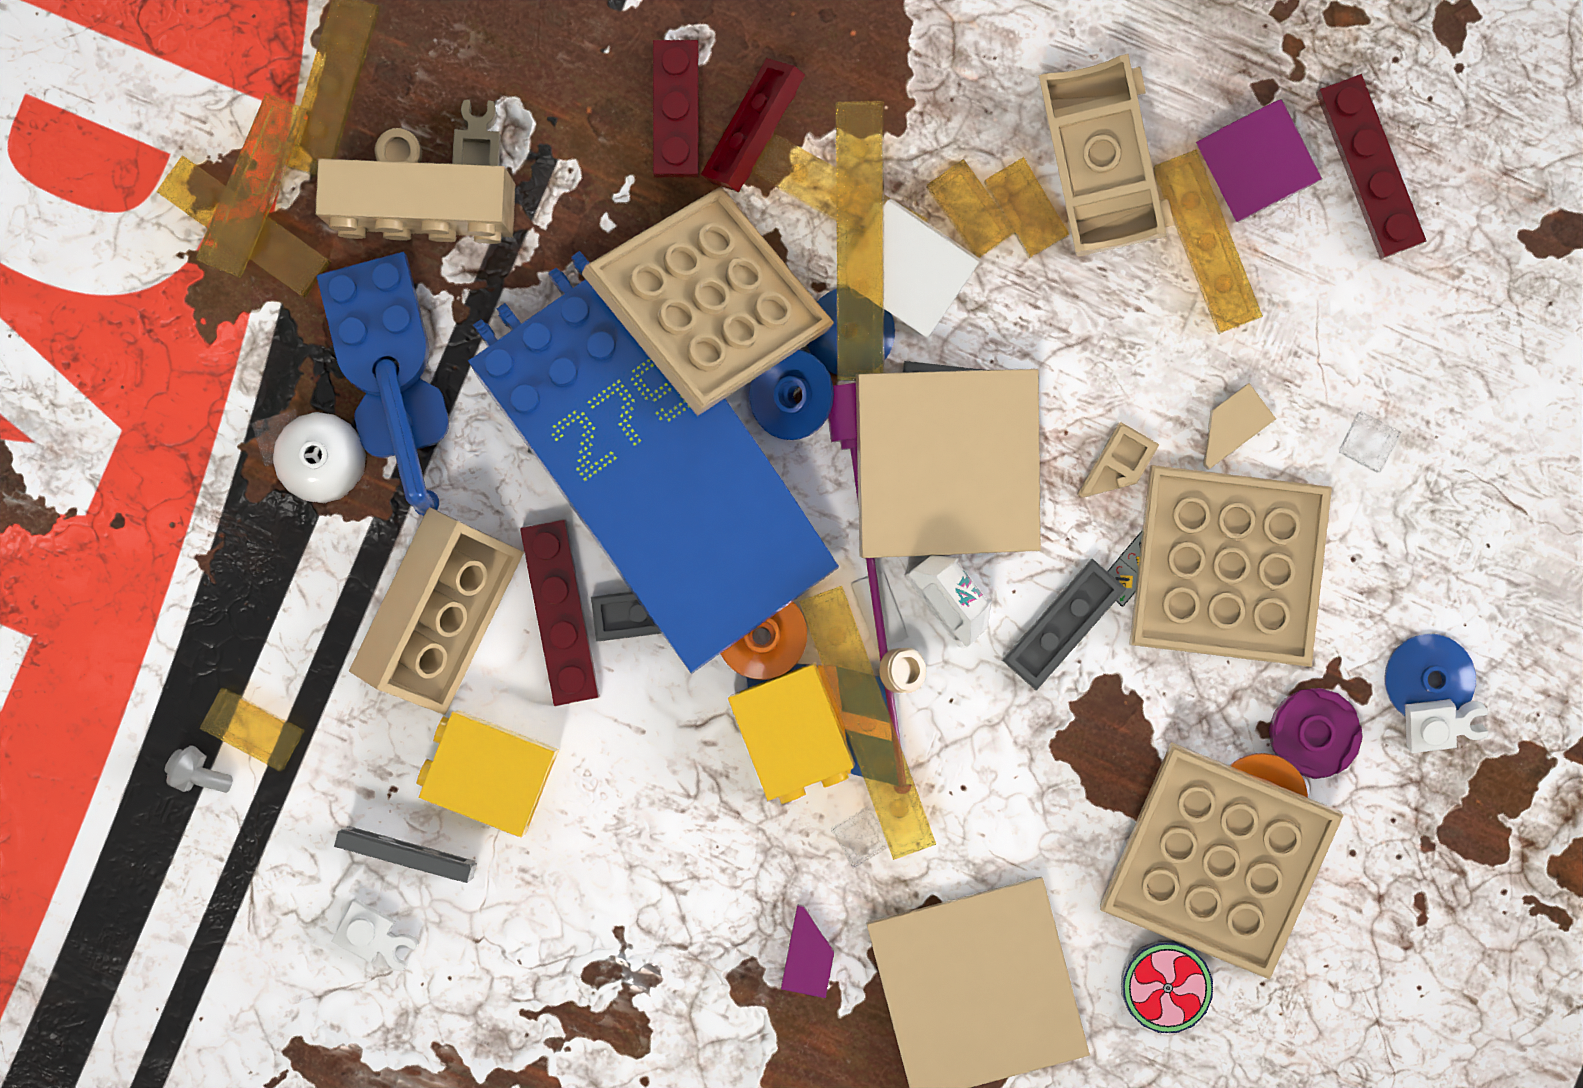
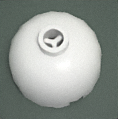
M319 412L299 416L286 425L275 442L273 463L277 477L287 491L302 500L318 503L338 500L348 494L364 474L366 462L365 449L360 442L359 434L354 428L333 414ZM313 447H315L313 453H309V451H310ZM320 451H322V458H321V460H320V458L318 457V454H319ZM307 458H313L316 464L309 463Z

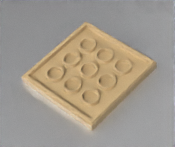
M721 186L589 263L582 272L585 279L697 416L827 332L834 324Z
M1038 369L856 374L859 557L880 558L1041 551Z
M1151 465L1149 468L1129 645L1312 667L1332 487Z
M1171 742L1101 901L1100 910L1270 979L1344 815L1337 809Z
M1042 876L866 922L909 1088H970L1090 1056Z

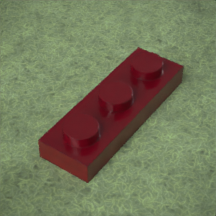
M653 40L654 178L699 177L698 40Z
M766 58L701 175L715 185L739 193L745 181L750 177L752 168L765 145L772 138L774 130L786 108L794 99L805 74L794 65Z

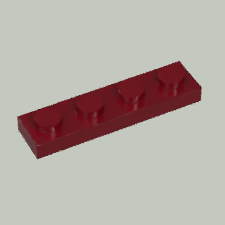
M1359 74L1319 89L1316 93L1380 260L1425 243L1427 241L1363 75Z
M564 519L520 528L554 706L599 698L600 694L567 522Z

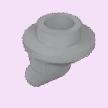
M189 746L184 750L178 749L171 755L165 766V772L168 774L167 784L183 792L191 790L195 784L227 793L232 786L233 778L231 775L203 768L206 756L195 746Z

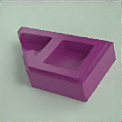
M797 904L781 989L826 998L834 950L809 915L805 906Z

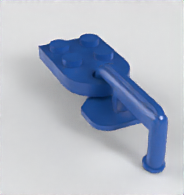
M400 252L316 275L338 365L344 376L356 388L366 393L354 415L363 448L374 457H396L405 498L419 515L424 516L429 507L438 510L440 505L439 498L433 491L426 490L417 449L440 442L449 430V417L441 391L420 379L428 363L429 343L406 254Z

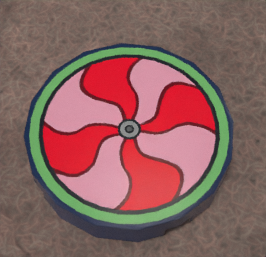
M1155 941L1139 948L1132 955L1133 957L1129 960L1127 967L1125 966L1121 975V996L1128 1012L1143 1027L1158 1033H1179L1193 1027L1207 1013L1213 998V978L1206 962L1193 949L1176 941Z

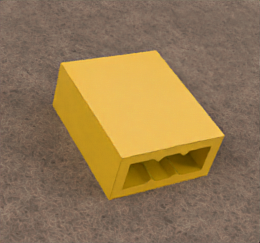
M816 662L736 692L728 697L767 801L779 798L780 803L785 804L805 796L806 791L804 787L821 781L823 787L826 788L849 778L847 771L854 768L855 762Z
M460 710L452 711L450 718L443 716L433 738V742L439 744L433 761L425 760L417 778L416 784L422 786L418 798L522 838L528 831L559 749Z

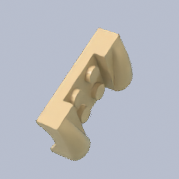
M1124 54L1087 68L1038 75L1077 257L1167 237L1165 227L1173 226L1174 223L1169 200H1159L1137 96L1146 93L1141 67L1131 68L1129 54Z

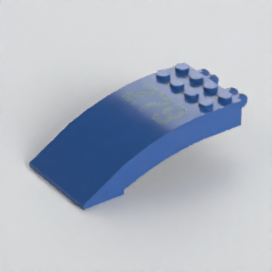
M579 251L571 259L578 273L582 275L589 261ZM554 268L548 272V275L562 296L522 324L506 303L496 308L499 313L498 316L504 325L511 330L499 340L495 337V333L488 323L480 319L473 326L488 347L468 360L478 380L575 511L642 608L689 672L693 674L839 568V565L727 400L724 398L697 416L589 282L585 279L573 288L566 275L558 270V268Z

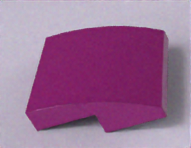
M1282 99L1260 108L1196 142L1236 222H1241L1323 179Z

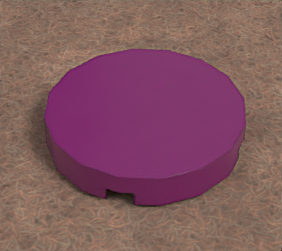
M1322 688L1303 689L1284 698L1274 711L1269 727L1271 748L1276 756L1290 762L1302 776L1312 779L1330 777L1347 769L1358 755L1363 738L1362 727L1359 724L1357 712L1353 705L1340 694Z

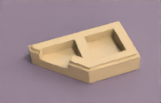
M1250 383L1210 411L1206 454L1203 460V466L1206 470L1211 469L1276 420Z
M1119 422L1077 495L1084 498L1137 484L1160 444L1126 424Z

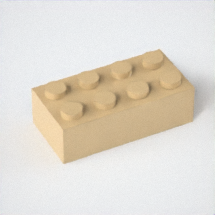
M318 159L316 215L329 225L330 229L338 230V236L361 239L366 237V232H383V238L410 240L411 233L429 234L428 239L431 241L454 242L456 241V235L474 236V242L484 244L501 243V237H513L515 183L505 166Z

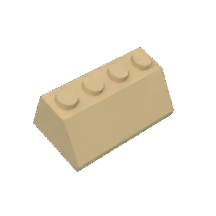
M429 507L349 672L377 690L446 715L524 552Z

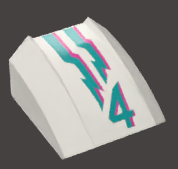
M931 555L907 573L905 577L959 647L967 648L988 628L992 600H987L958 563L959 557Z

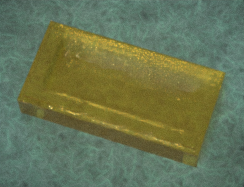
M1024 157L985 179V186L1029 259L1069 236L1068 230Z
M964 159L927 184V190L969 249L978 258H982L1016 233Z
M221 688L200 727L203 731L278 771L284 770L305 731L226 688Z

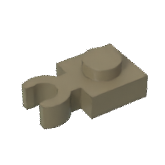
M464 100L461 106V113L468 130L454 129L452 164L500 166V131H489L497 120L494 102L488 101L487 113L483 117H474L471 115L472 106L470 100Z

